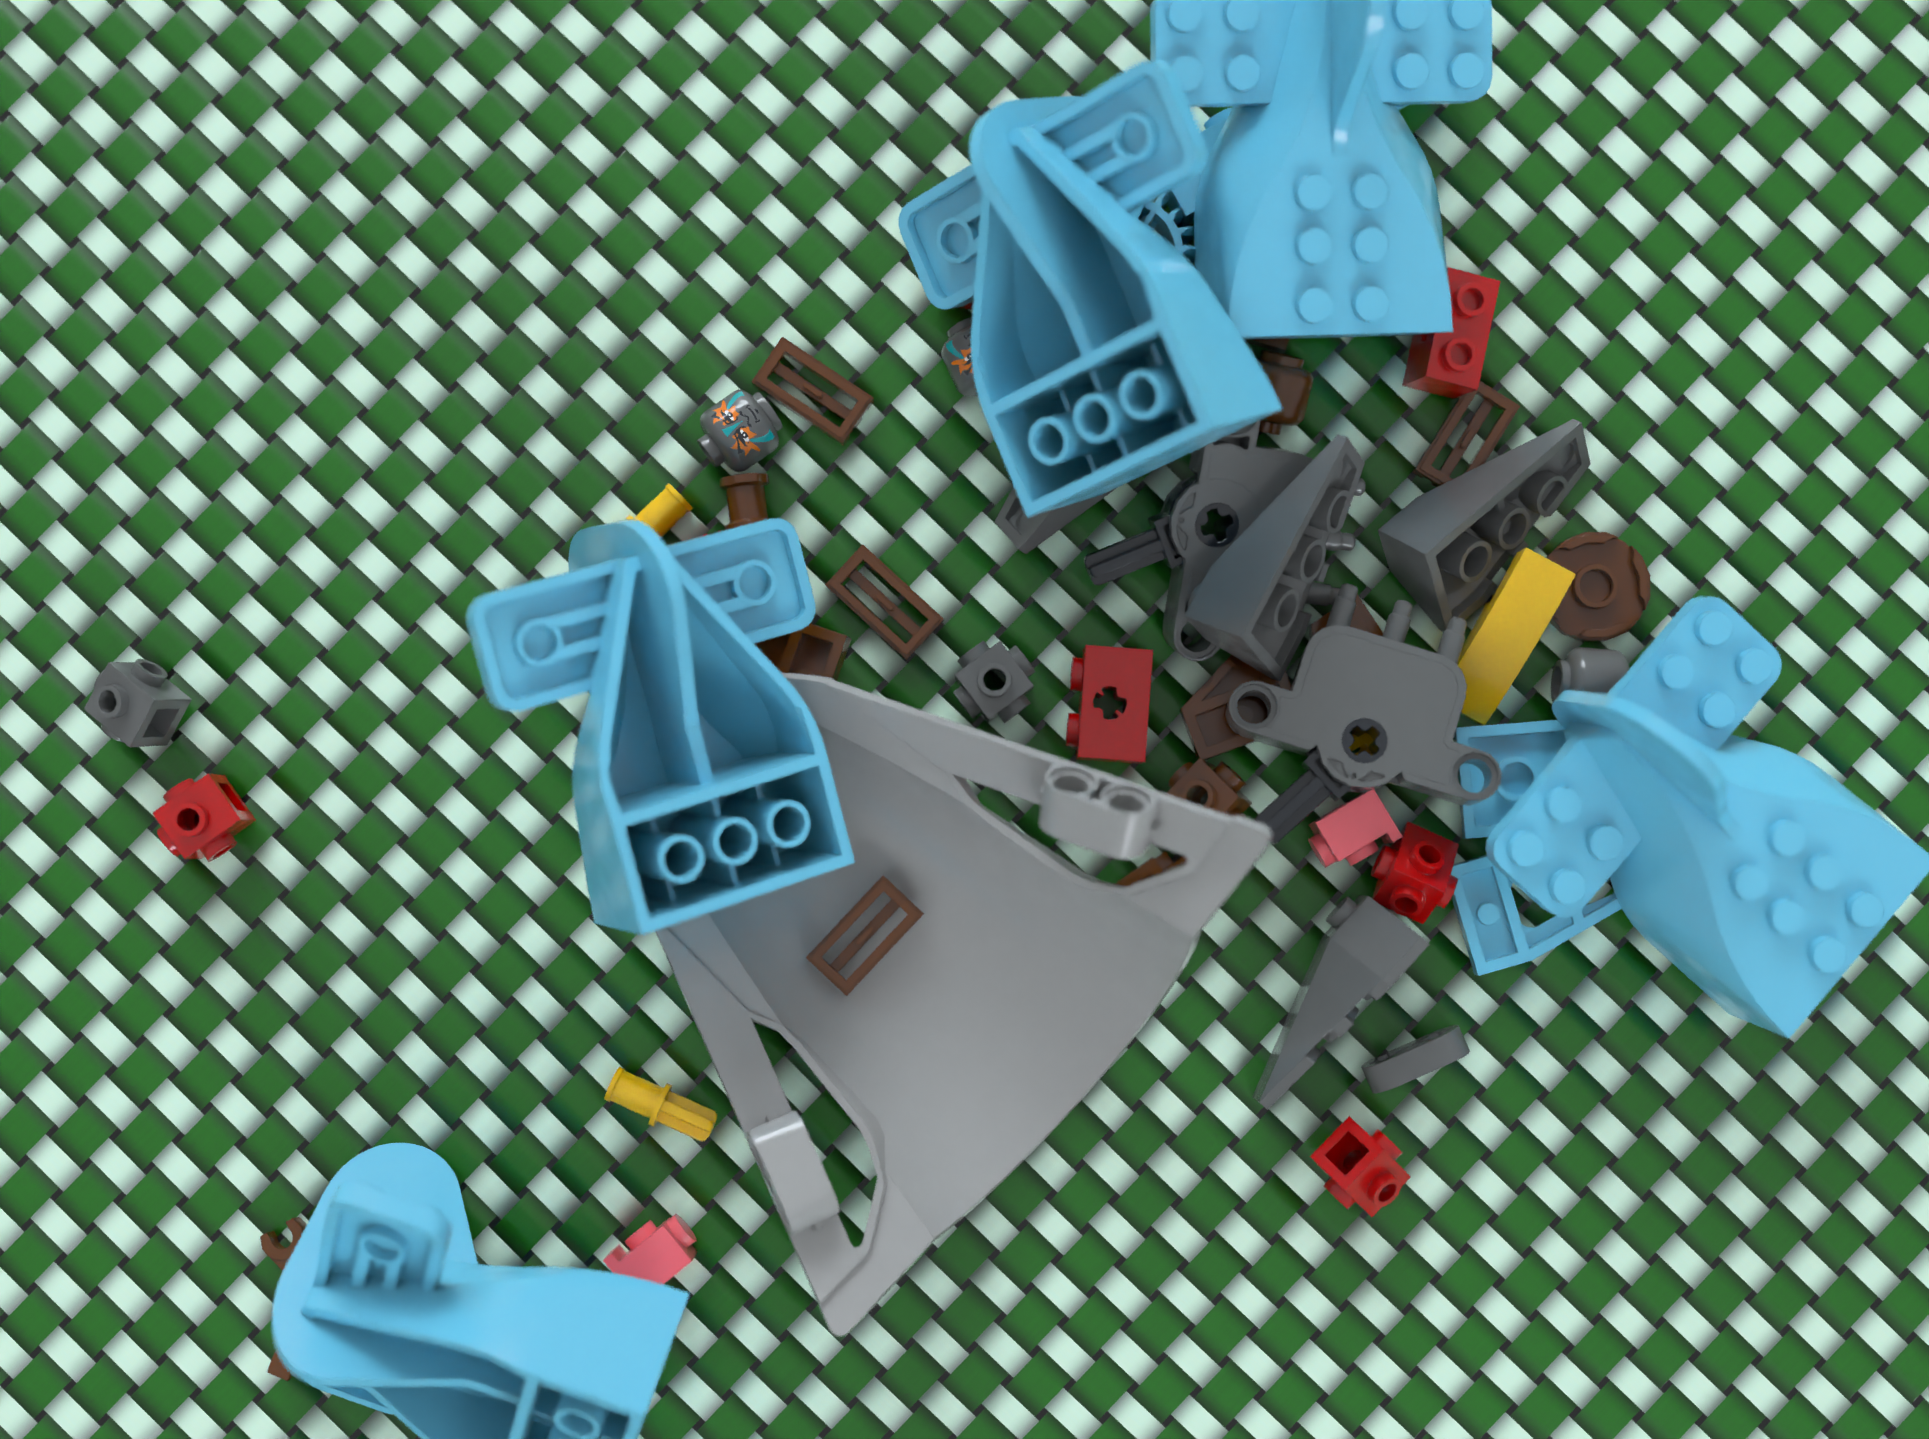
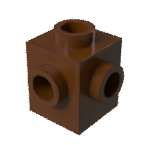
M1201 758L1195 764L1188 762L1180 767L1168 782V786L1171 789L1166 793L1167 795L1234 818L1236 815L1246 818L1243 812L1252 804L1240 791L1246 785V782L1223 761L1217 766Z

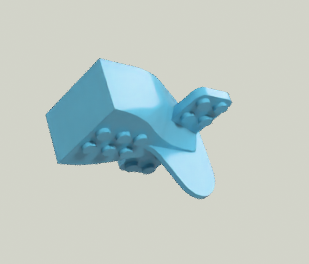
M1153 0L1150 9L1151 61L1165 62L1174 69L1190 107H1233L1206 160L1200 177L1194 214V247L1196 248L1194 262L1195 269L1205 280L1243 340L1409 336L1453 332L1451 295L1436 184L1423 150L1396 105L1463 104L1477 100L1487 93L1492 81L1491 0Z
M1144 61L1135 64L1083 97L1061 96L1016 99L997 105L982 115L972 130L969 147L971 165L911 200L902 208L898 223L900 233L931 304L939 309L946 310L965 306L973 301L971 361L976 390L981 408L1027 518L1103 495L1283 409L1268 377L1200 273L1172 244L1138 220L1145 204L1195 177L1202 171L1207 160V148L1179 78L1174 69L1167 63Z
M781 518L761 520L668 546L664 544L652 528L639 520H624L579 530L571 541L568 557L569 572L487 593L476 598L470 604L467 612V625L486 694L495 707L504 711H523L591 691L575 747L572 786L586 882L595 924L644 935L855 863L827 751L817 724L796 689L754 644L799 631L807 627L815 615V600L799 537L795 528L788 521Z
M1699 596L1690 599L1683 605L1633 666L1606 695L1565 690L1552 703V711L1555 717L1566 729L1564 734L1567 742L1492 830L1486 842V852L1489 860L1497 869L1542 909L1558 917H1571L1579 913L1610 878L1616 898L1632 925L1651 945L1722 1009L1732 1016L1790 1039L1929 873V853L1814 763L1780 747L1731 735L1777 680L1781 673L1782 662L1777 650L1725 601L1717 597Z
M389 1143L368 1149L352 1158L335 1174L328 1184L280 1277L272 1310V1335L281 1361L299 1379L324 1392L383 1413L395 1415L421 1439H637L690 1293L652 1281L591 1269L480 1265L476 1259L459 1182L452 1168L442 1157L423 1146L410 1143Z

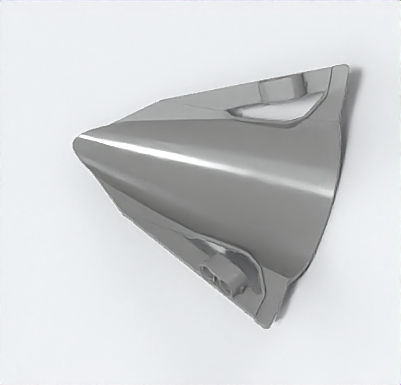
M781 673L806 703L823 739L855 863L658 929L655 932L817 1299L825 1322L832 1334L844 1336L882 1299L934 1241L984 1200L1051 1134L1107 1072L1166 997L1194 952L1201 930L1253 867L1270 843L1272 832L1262 823L1236 815L1234 818L857 689L837 682L832 678ZM967 780L1041 805L1038 821L1040 828L1055 838L1117 859L1140 857L1153 844L1184 855L1187 858V862L1128 887L1100 881L1084 873L983 806ZM884 875L924 914L846 996L806 956ZM883 892L822 957L831 964L887 905L891 898ZM899 907L839 973L847 980L908 914ZM753 1022L779 1032L794 1047L856 1124L868 1144L877 1174V1182L863 1242L859 1247H854L849 1241L838 1216L840 1209L830 1181L803 1121L795 1110H791Z

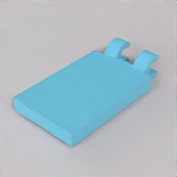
M1558 720L1456 728L1454 742L1492 755L1498 762L1501 770V783L1493 795L1474 805H1460L1463 839L1489 837L1492 830L1567 742L1564 734L1566 729ZM1465 763L1460 766L1457 778L1462 788L1472 793L1480 792L1484 785L1482 771L1473 764Z

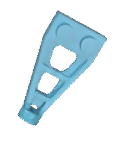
M1487 855L1453 864L1451 875L1458 878L1452 901L1474 975L1477 976L1532 961L1622 909L1615 892H1613L1609 896L1586 905L1574 916L1558 917L1555 915L1536 927H1526L1520 921L1511 886L1513 882L1492 864Z

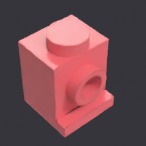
M1373 789L1361 793L1309 824L1315 835L1309 838L1308 841L1318 860L1326 868L1344 858L1352 866L1379 850L1374 840L1381 837L1384 844L1397 841L1403 836Z
M677 1214L671 1218L669 1217L658 1227H656L652 1220H649L624 1241L630 1248L627 1253L619 1244L610 1251L603 1261L612 1273L664 1285L694 1259L697 1250L692 1244L697 1239L691 1228Z

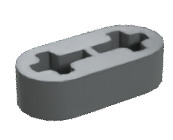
M1452 1025L1375 1057L1363 1064L1361 1068L1372 1093H1381L1453 1063L1469 1054L1470 1050L1459 1025Z

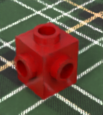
M210 773L196 782L189 778L175 785L163 795L166 804L152 813L161 825L157 829V834L164 846L177 857L182 855L184 859H202L205 857L208 862L219 858L237 844L233 836L256 821L226 776Z
M1407 821L1400 832L1403 837L1393 842L1391 847L1384 845L1375 860L1371 876L1377 878L1378 882L1373 900L1401 916L1424 924L1436 906L1445 908L1453 896L1458 878L1451 875L1459 844Z
M1350 1116L1310 1156L1330 1177L1323 1186L1347 1210L1356 1202L1371 1218L1382 1207L1390 1204L1398 1196L1401 1187L1411 1178L1395 1161L1402 1154V1151L1379 1129L1370 1136Z

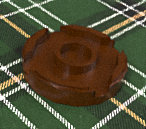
M1584 532L1560 542L1545 557L1576 574L1550 620V623L1561 634L1580 642H1604L1628 632L1636 624L1635 622L1641 617L1650 599V574L1642 555L1635 548L1628 546L1624 541L1617 539L1619 537L1607 532Z

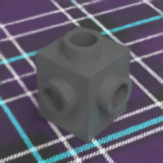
M982 641L957 660L963 669L955 674V680L960 687L953 694L972 719L981 713L988 723L997 716L1006 723L1031 704L1025 695L1032 691L1034 687L1028 677L1035 673V670L1016 645L1007 651L1001 641L991 648L988 647L985 641ZM998 670L1004 674L1006 683L1002 689L992 691L985 686L983 678L988 671Z
M137 659L135 662H108L105 670L97 677L94 691L84 710L102 724L101 729L106 735L117 741L124 742L129 747L166 746L192 699L166 679L168 674L162 667L148 660Z

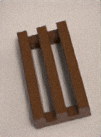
M784 337L780 339L751 381L753 386L842 446L845 445L853 429L858 426L862 416L874 402L872 396ZM784 355H787L857 402L853 409H848L781 364L780 361ZM771 374H776L843 419L842 425L838 427L768 380Z
M1480 381L1478 390L1458 398L1412 473L1420 478L1425 477L1432 482L1431 485L1435 487L1452 480L1449 476L1495 405L1502 412L1464 473L1484 464L1520 405ZM1477 394L1484 398L1440 470L1431 466L1474 396Z
M863 544L825 584L834 595L906 661L929 638L932 632L944 622L943 617ZM863 561L927 619V622L921 628L856 569ZM850 578L913 637L907 643H904L843 587V582Z
M883 875L806 958L847 996L924 913ZM885 892L891 900L839 956L829 964L822 956L869 906ZM901 907L908 915L846 980L839 971L895 911Z

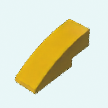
M1527 547L1516 553L1490 602L1485 604L1462 647L1457 665L1463 671L1467 684L1466 698L1461 711L1463 716L1482 726L1486 725L1541 638L1576 575L1575 573Z

